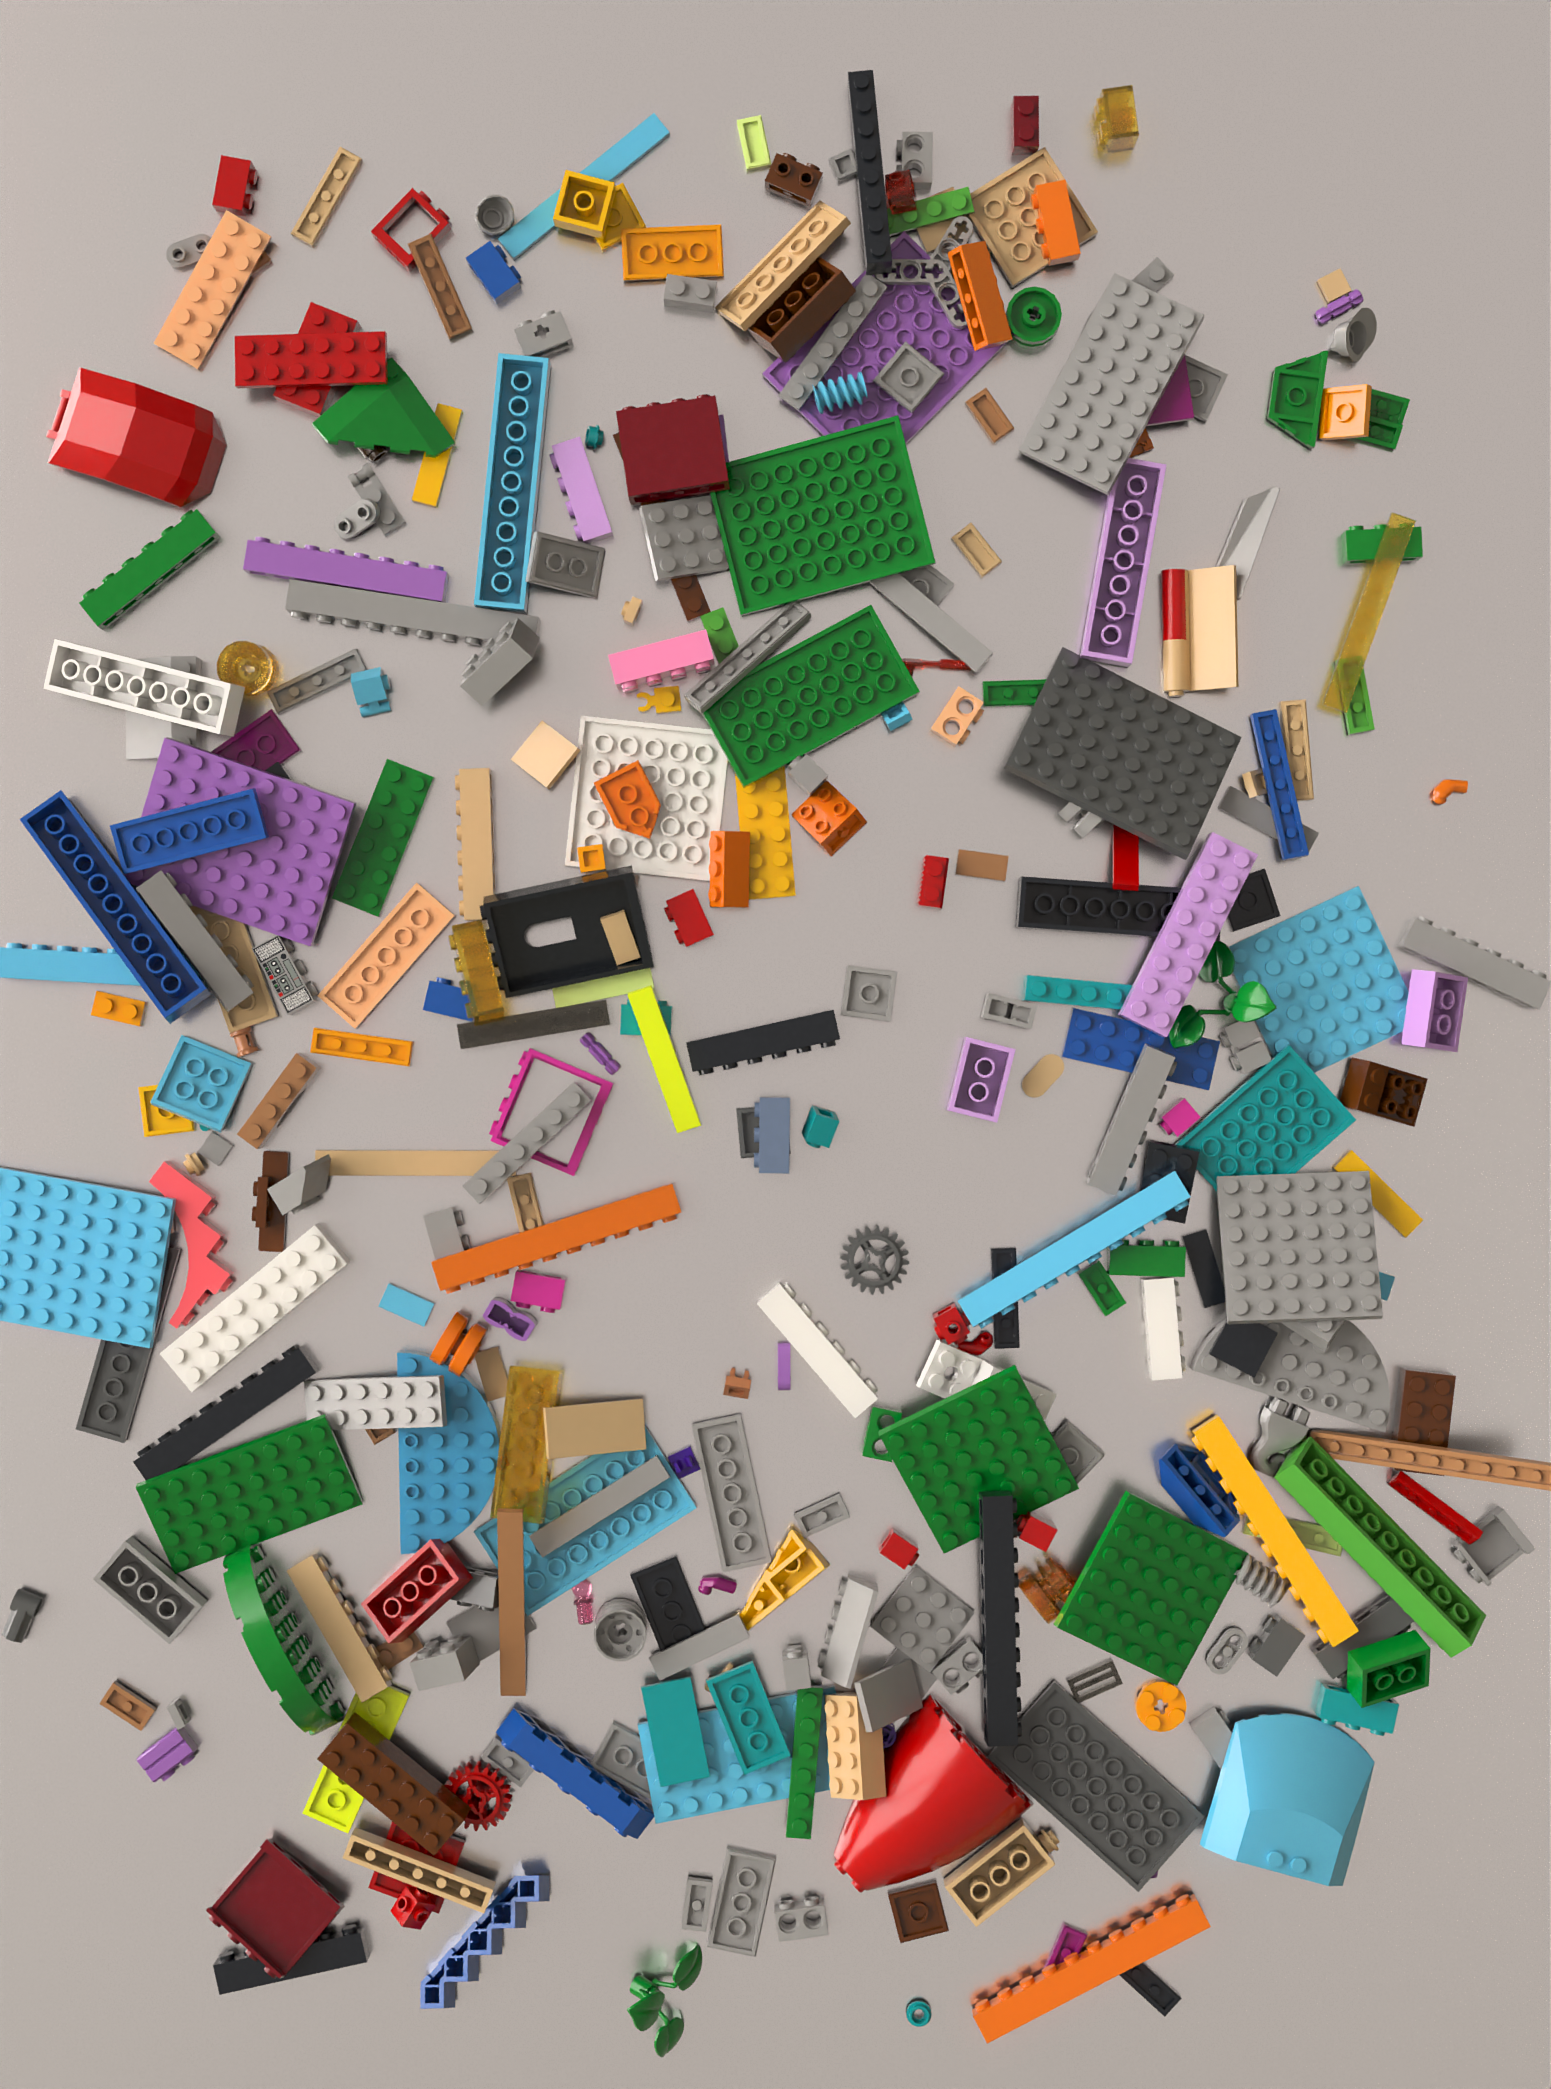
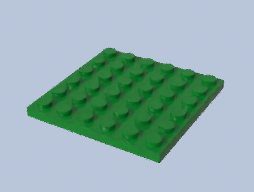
M1016 1365L878 1431L881 1440L944 1554L980 1537V1491L1009 1490L1013 1498L1016 1497L1017 1513H1013V1520H1015L1021 1514L1026 1515L1028 1511L1032 1512L1079 1489Z
M1125 1491L1057 1616L1054 1625L1077 1638L1170 1683L1178 1685L1237 1576L1234 1575L1237 1569H1241V1563L1249 1553Z

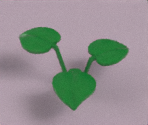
M1221 941L1214 942L1199 975L1208 983L1218 980L1219 984L1229 993L1223 1001L1225 1009H1201L1196 1012V1009L1191 1005L1183 1006L1169 1032L1171 1045L1175 1049L1193 1045L1200 1040L1205 1032V1020L1201 1017L1203 1014H1222L1226 1016L1233 1014L1236 1020L1247 1023L1263 1018L1277 1009L1266 988L1261 983L1256 981L1248 982L1239 989L1237 994L1236 991L1232 990L1224 982L1223 977L1230 976L1234 971L1235 959L1231 949Z
M697 1944L675 1966L673 1972L674 1982H662L656 1978L651 1982L642 1975H638L630 1985V1993L641 1999L627 2008L635 2027L640 2031L649 2029L657 2020L658 2015L664 2021L665 2026L657 2031L654 2041L655 2051L661 2058L671 2051L680 2040L684 2030V2022L679 2017H674L670 2021L661 2011L665 1994L658 1989V1986L676 1988L678 1986L680 1990L684 1991L695 1982L702 1967V1951Z

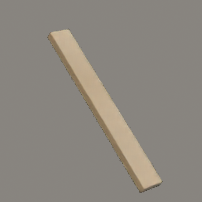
M315 1150V1161L329 1154L331 1162L328 1176H473L499 1151Z

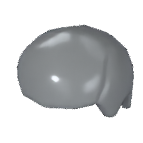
M500 195L487 196L483 198L476 208V224L482 232L489 235L503 234L509 229L514 220L513 206L507 198Z

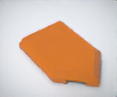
M639 760L594 782L616 828L650 839L661 804Z

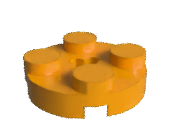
M1154 1680L1144 1685L1136 1698L1135 1709L1140 1721L1149 1730L1157 1732L1170 1731L1184 1721L1186 1700L1177 1686L1165 1680ZM1161 1699L1163 1703H1168L1163 1712L1154 1710V1706L1158 1705L1157 1701Z

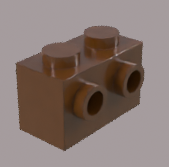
M776 153L765 179V188L811 207L822 182L823 172H820V168L811 163L804 165L797 162V159L790 154L783 153V155Z

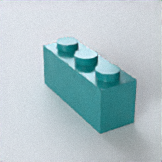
M1321 1683L1315 1713L1326 1724L1336 1725V1722L1345 1723V1727L1349 1729L1360 1730L1363 1727L1370 1729V1732L1373 1734L1385 1736V1732L1393 1734L1399 1704L1395 1699H1388L1361 1708L1347 1689Z

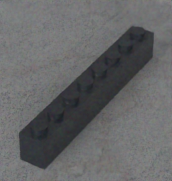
M873 70L848 72V95L866 275L892 273V254Z
M292 1346L282 1353L284 1358L278 1363H275L274 1360L270 1361L261 1368L262 1374L256 1378L251 1374L240 1382L243 1387L235 1392L232 1388L219 1396L222 1400L215 1406L210 1402L199 1410L201 1413L199 1417L193 1420L190 1416L178 1424L180 1430L174 1434L168 1431L159 1437L158 1441L160 1443L157 1446L151 1448L148 1445L137 1452L139 1458L133 1461L144 1479L148 1480L175 1470L318 1372L319 1368L303 1346L298 1349Z

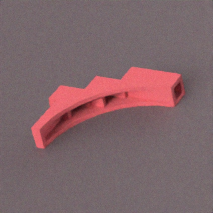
M164 1161L149 1182L165 1197L176 1199L175 1212L183 1227L188 1246L189 1269L186 1288L177 1310L169 1321L177 1329L182 1325L187 1326L195 1316L192 1313L197 1305L202 1306L209 1298L208 1290L213 1294H218L220 1291L226 1292L233 1283L231 1277L234 1272L211 1255V1253L217 1254L225 1243L222 1241L225 1234L202 1217L203 1214L208 1216L216 1205L213 1203L216 1196L172 1162Z

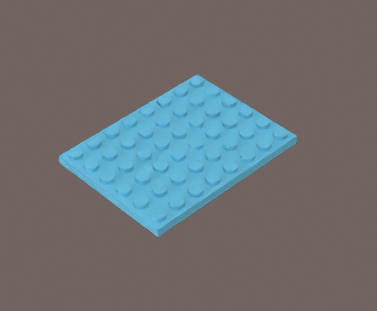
M0 1167V1321L152 1348L176 1199Z

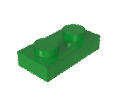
M1099 1260L1078 1273L1105 1317L1126 1304V1301Z

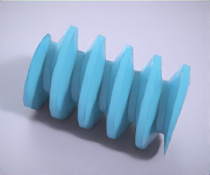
M862 372L857 373L856 380L852 374H848L846 383L839 376L837 385H835L832 379H828L827 387H825L822 381L818 382L817 389L813 386L814 397L820 414H823L824 406H827L830 412H833L835 403L842 410L844 401L850 407H853L854 399L860 405H863V397H867Z

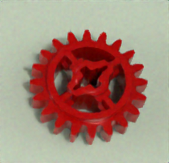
M470 1761L467 1762L465 1769L459 1765L456 1773L451 1772L448 1777L449 1780L444 1785L471 1807L464 1820L465 1829L470 1824H473L475 1831L478 1830L480 1824L485 1831L488 1830L490 1823L496 1827L499 1819L504 1820L507 1815L506 1812L511 1807V1804L508 1803L513 1798V1795L508 1793L511 1785L503 1784L507 1776L498 1777L499 1768L493 1772L490 1771L491 1763H488L485 1768H482L480 1761L477 1762L475 1767L472 1766ZM467 1781V1791L460 1795V1785ZM496 1797L495 1807L488 1811V1801Z

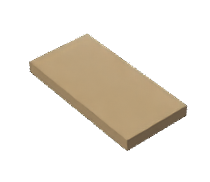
M643 1399L543 1408L547 1459L646 1449Z

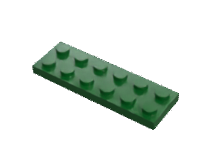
M386 760L332 899L380 917L433 784L434 777L392 760Z

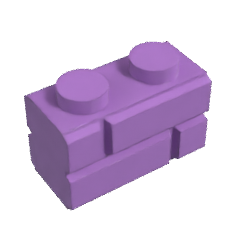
M175 1727L137 1757V1762L154 1783L160 1778L164 1782L175 1773L173 1768L181 1763L185 1766L195 1758L193 1753L198 1749V1746L183 1727L179 1730Z

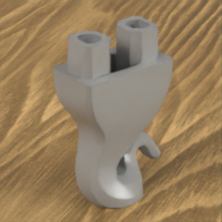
M1276 1397L1270 1403L1269 1408L1264 1406L1260 1417L1262 1435L1250 1455V1464L1253 1469L1271 1477H1275L1279 1465H1282L1286 1459L1285 1455L1278 1452L1296 1446L1306 1436L1309 1430L1306 1424L1310 1415L1308 1410L1297 1405L1290 1417L1285 1415L1290 1403ZM1278 1453L1272 1456L1269 1462L1266 1460L1271 1454Z

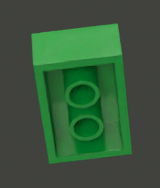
M1412 1630L1348 1651L1347 1690L1359 1706L1364 1708L1429 1686L1431 1648L1416 1630Z

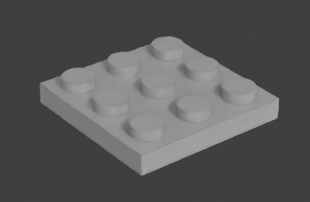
M711 495L643 505L639 508L655 581L724 571L729 568Z
M914 1566L870 1624V1627L930 1673L975 1612L918 1567Z

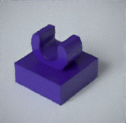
M691 1446L667 1456L679 1479L701 1469Z

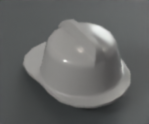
M1367 307L1361 308L1351 320L1340 323L1334 332V340L1330 346L1331 351L1350 357L1353 361H1359L1372 344L1376 335L1377 322L1373 311Z

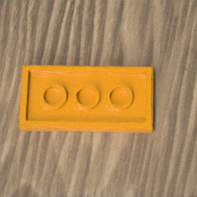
M721 225L621 229L624 281L666 279L667 274L692 278L724 277Z

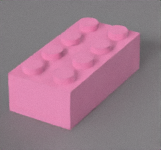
M706 629L608 655L616 687L618 690L622 689L623 692L637 690V685L647 683L648 686L662 683V678L670 676L672 680L680 679L687 676L686 672L696 670V673H703L711 670L710 666L715 665Z

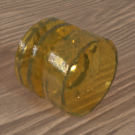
M236 641L226 646L220 653L217 661V675L220 681L245 687L244 695H260L268 691L275 683L278 675V666L273 653L266 647L249 641ZM246 666L255 667V671L250 673L245 670Z

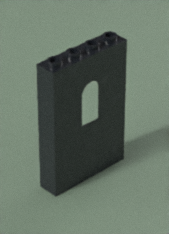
M632 865L484 896L483 905L480 906L482 920H487L489 929H485L488 944L493 943L495 952L491 953L494 968L499 967L501 975L497 976L498 987L500 991L504 990L506 998L654 967ZM625 910L641 957L617 965L600 917ZM571 916L576 939L540 947L531 946L526 942L524 933L530 925Z

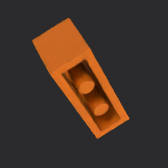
M1066 180L1036 185L1034 194H1031V204L1033 210L1037 209L1039 219H1036V228L1038 235L1042 234L1044 243L1041 244L1043 259L1048 260L1049 266L1079 260L1081 252Z
M711 831L709 841L710 889L708 892L710 907H749L750 832Z

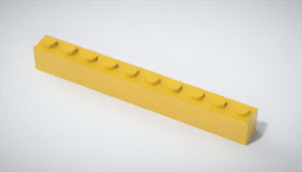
M1215 1415L1192 1430L1195 1437L1191 1440L1199 1452L1203 1449L1209 1457L1205 1460L1213 1473L1219 1472L1222 1480L1219 1481L1222 1488L1227 1494L1232 1492L1236 1499L1233 1502L1235 1508L1240 1515L1245 1513L1250 1520L1247 1526L1255 1537L1259 1535L1264 1543L1260 1546L1267 1557L1273 1556L1278 1563L1275 1569L1282 1579L1287 1578L1292 1586L1288 1589L1295 1600L1301 1599L1306 1606L1303 1612L1310 1622L1315 1620L1320 1629L1316 1632L1323 1643L1329 1642L1332 1647H1335L1357 1633L1359 1630L1221 1418Z

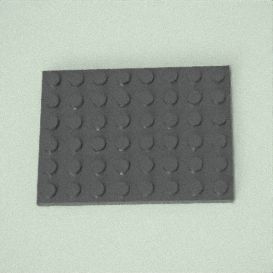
M1062 647L1003 769L1186 860L1242 737L1088 659L1080 658V655Z

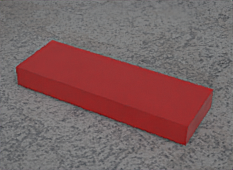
M1113 824V889L1138 891L1139 837Z

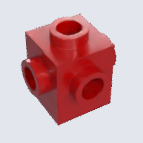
M955 1303L933 1314V1319L937 1324L934 1330L941 1341L945 1339L948 1345L953 1342L957 1345L968 1338L967 1334L970 1333L968 1326L971 1323L964 1311L960 1312ZM951 1324H956L953 1328L949 1327Z
M406 1886L390 1911L402 1927L421 1930L436 1905L429 1897V1892L420 1888Z

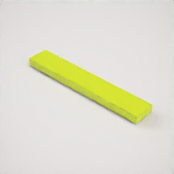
M652 985L629 992V1001L677 1133L701 1126L699 1115Z

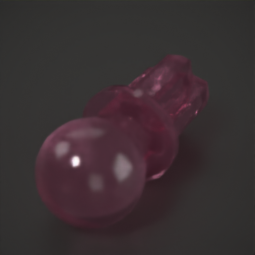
M587 1579L572 1587L573 1594L578 1597L577 1600L573 1601V1604L577 1607L578 1623L580 1625H588L593 1622L591 1608L593 1599L588 1598L592 1586Z

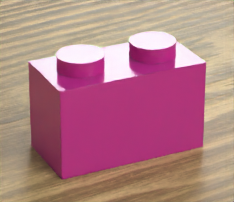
M518 1269L515 1273L510 1301L516 1302L517 1307L530 1309L531 1305L541 1306L540 1311L555 1313L556 1309L560 1310L562 1308L567 1278Z

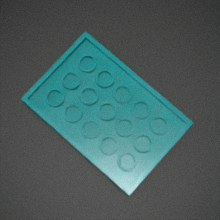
M1288 1044L1268 1064L1257 1071L1176 1142L1175 1145L1200 1149L1196 1169L1217 1191V1176L1295 1174L1354 1123L1356 1119Z

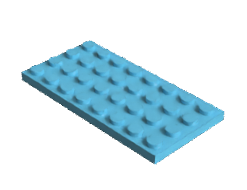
M646 1426L645 1450L591 1455L508 1508L523 1509L525 1613L527 1616L697 1508ZM658 1455L670 1474V1478L542 1558L531 1541L530 1534ZM496 1516L475 1529L474 1533L498 1569Z
M834 1685L823 1687L815 1793L830 1790L825 1695L836 1694ZM797 1692L768 1698L791 1756L746 1775L743 1774L717 1708L697 1711L710 1777L660 1787L648 1721L637 1723L655 1823L658 1824L788 1798Z

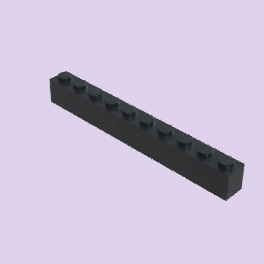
M1009 1490L979 1492L984 1740L988 1747L1018 1745V1737L1022 1736L1021 1722L1017 1721V1712H1021V1698L1017 1697V1687H1021L1020 1672H1016V1663L1020 1662V1649L1016 1647V1638L1020 1637L1019 1623L1015 1622V1613H1019V1599L1015 1597V1588L1019 1587L1018 1573L1014 1572V1563H1018L1017 1547L1014 1548V1538L1018 1536L1017 1523H1013V1513H1017L1016 1497L1013 1498Z

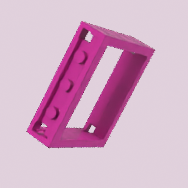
M529 1048L528 1052H523L518 1065L522 1066L519 1074H514L508 1088L512 1089L509 1098L504 1097L498 1111L502 1112L499 1121L494 1120L489 1134L493 1136L490 1141L501 1146H505L510 1141V1139L503 1137V1133L535 1058L601 1086L569 1163L567 1164L539 1151L531 1157L534 1160L575 1176L614 1083L533 1048Z

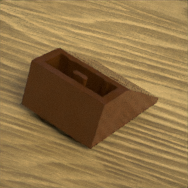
M1352 1057L1340 1102L1345 1108L1415 1127L1428 1079L1372 1061Z

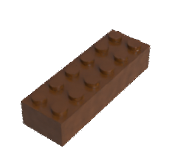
M356 1712L348 1719L317 1758V1760L432 1855L439 1851L462 1824L471 1810L470 1806Z

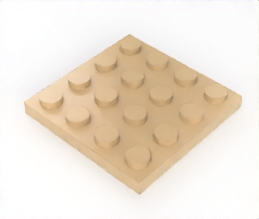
M1045 147L970 193L975 213L967 216L981 239L986 242L988 250L992 251L991 255L1012 288L1048 266V260L1042 257L1041 244L1044 243L1042 234L1038 235L1036 219H1039L1037 209L1033 210L1031 194H1034L1036 185L1060 181L1065 178ZM1066 182L1080 246L1096 236L1098 231Z

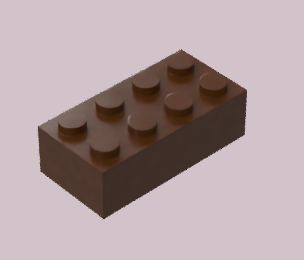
M818 257L791 284L790 288L784 291L773 305L748 328V331L760 346L786 363L831 319L832 315L843 304L848 302L856 290L840 269Z
M1400 1367L1391 1440L1448 1448L1456 1376L1447 1372ZM1392 1468L1393 1470H1396V1471H1405V1472H1413V1473L1439 1475V1474H1432V1473H1426V1472H1419V1471H1412V1470Z

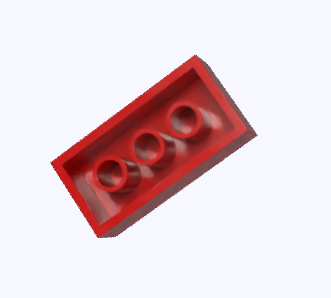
M310 302L298 334L360 332L361 326L358 320ZM338 386L276 387L273 396L280 403L319 418L329 409Z
M430 1539L370 1594L361 1605L388 1644L405 1641L473 1577L448 1542L443 1543L441 1539Z

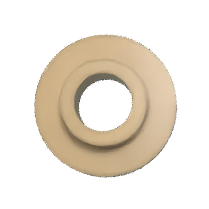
M195 1152L191 1155L188 1153L184 1155L186 1160L183 1164L190 1175L195 1173L197 1177L201 1175L200 1172L205 1168Z
M1042 1829V1834L1037 1838L1049 1853L1054 1850L1058 1851L1057 1844L1060 1842L1051 1830L1046 1832Z

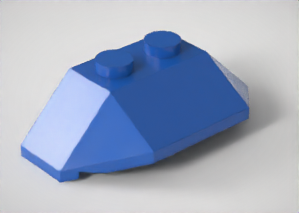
M1173 1444L1159 1459L1162 1487L1193 1524L1223 1538L1226 1537L1240 1522L1239 1514H1237V1509L1233 1504L1236 1501L1232 1492L1227 1494L1219 1483L1222 1477L1218 1471L1212 1472L1205 1461L1207 1457L1202 1451L1199 1452L1195 1448Z

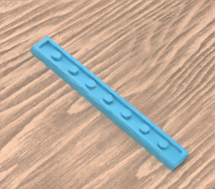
M653 113L582 170L580 174L612 182L667 138L670 132ZM560 189L498 238V241L514 260L555 228L553 216Z

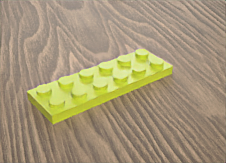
M389 1686L368 1700L361 1702L357 1693H355L340 1729L356 1712L390 1740L410 1694L396 1687ZM323 1765L302 1814L349 1833L364 1798Z

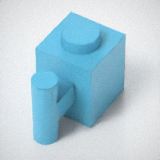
M381 667L351 674V685L357 705L366 703L369 705L360 707L362 717L391 711L389 701L379 703V700L387 699V690L391 689L388 675L382 674Z

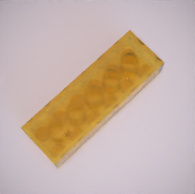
M517 1366L509 1367L490 1518H497L498 1509H523L524 1522L545 1523L553 1459H547L543 1408L560 1405L564 1372Z

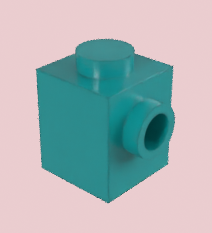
M812 1105L802 1130L808 1145L815 1148H820L821 1146L830 1147L840 1122L835 1112Z

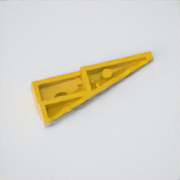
M794 1529L789 1532L787 1539L776 1553V1557L765 1571L740 1614L748 1631L830 1566L816 1546Z

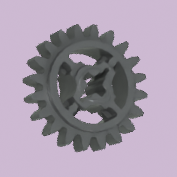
M878 1225L875 1226L874 1232H871L869 1227L865 1226V1234L856 1230L857 1239L848 1237L852 1245L842 1246L848 1252L847 1255L840 1256V1259L847 1261L846 1264L841 1266V1269L849 1270L845 1275V1279L853 1277L854 1280L851 1286L855 1287L860 1283V1291L862 1293L866 1287H870L871 1295L874 1294L875 1288H879L881 1294H884V1286L886 1285L891 1290H894L892 1281L901 1284L902 1281L898 1274H907V1271L901 1268L902 1265L909 1264L908 1260L902 1259L903 1256L909 1253L908 1250H900L905 1242H895L898 1237L897 1233L888 1236V1227L884 1229L883 1233H880ZM869 1240H881L889 1246L883 1249H876L870 1244ZM859 1246H861L864 1251V1258L855 1266L854 1256ZM868 1250L872 1254L874 1253L875 1256H881L879 1259L881 1270L874 1263L868 1264L871 1260ZM895 1254L894 1267L888 1273L885 1268V1262L889 1256ZM866 1271H874L881 1279L870 1280L860 1274Z

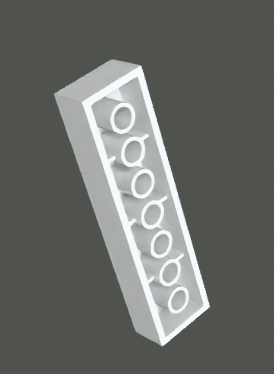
M56 639L54 640L44 689L232 737H234L245 690L243 686Z
M318 1223L163 1350L160 1355L188 1389L194 1392L351 1261Z

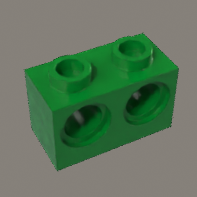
M872 1404L862 1448V1456L892 1462V1458L887 1450L879 1452L874 1448L875 1443L881 1440L878 1431L886 1428L881 1426L880 1419L884 1415H890L894 1418V1423L906 1417H902L901 1410Z

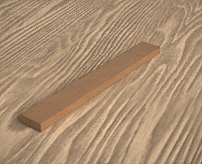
M498 1509L501 1696H526L523 1509Z

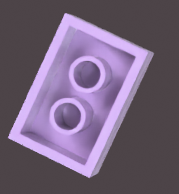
M1412 969L1401 1044L1458 1052L1468 977Z
M965 1037L947 1110L997 1123L1016 1049Z

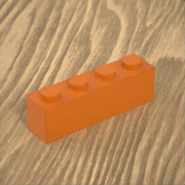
M980 241L964 244L949 251V261L974 350L978 351L997 347L1012 340L1011 329L1007 321L1004 303L1000 296L997 278L994 274L986 242Z

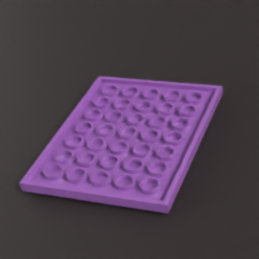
M905 231L891 244L892 259L930 260L931 258ZM896 266V271H892V273H896V279H900V266ZM907 266L903 270L905 277L909 279L915 278L918 275V271L914 266ZM921 266V279H925V273L933 274V278H938L939 274H943L936 266L933 267L932 271H925L926 266ZM866 270L852 283L854 288L862 280ZM889 273L883 274V278H888ZM886 285L887 290L821 380L825 387H827L828 379H832L835 385H837L839 376L846 383L848 374H852L856 380L857 373L862 372L867 391V397H863V405H860L854 399L853 407H850L844 401L842 410L835 403L833 412H830L828 407L824 406V412L820 414L813 392L799 412L823 436L898 415L907 444L1006 343L997 347L975 351L968 326L963 329H957L950 324L929 285ZM945 288L941 292V297L946 301H951L955 298V292L951 288ZM960 301L954 306L947 307L949 310L954 307L956 311L955 320L960 319L962 322H965V314L960 313L957 305L961 304ZM841 307L786 363L777 358L762 373L779 392L785 387ZM905 341L944 373V376L912 414L873 382Z
M165 737L141 817L256 788L269 837L124 874L131 884L140 886L159 871H162L164 875L169 873L177 883L174 888L180 895L184 893L193 906L310 947L313 946L357 803Z

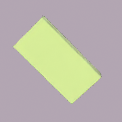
M761 115L737 120L747 171L771 167Z

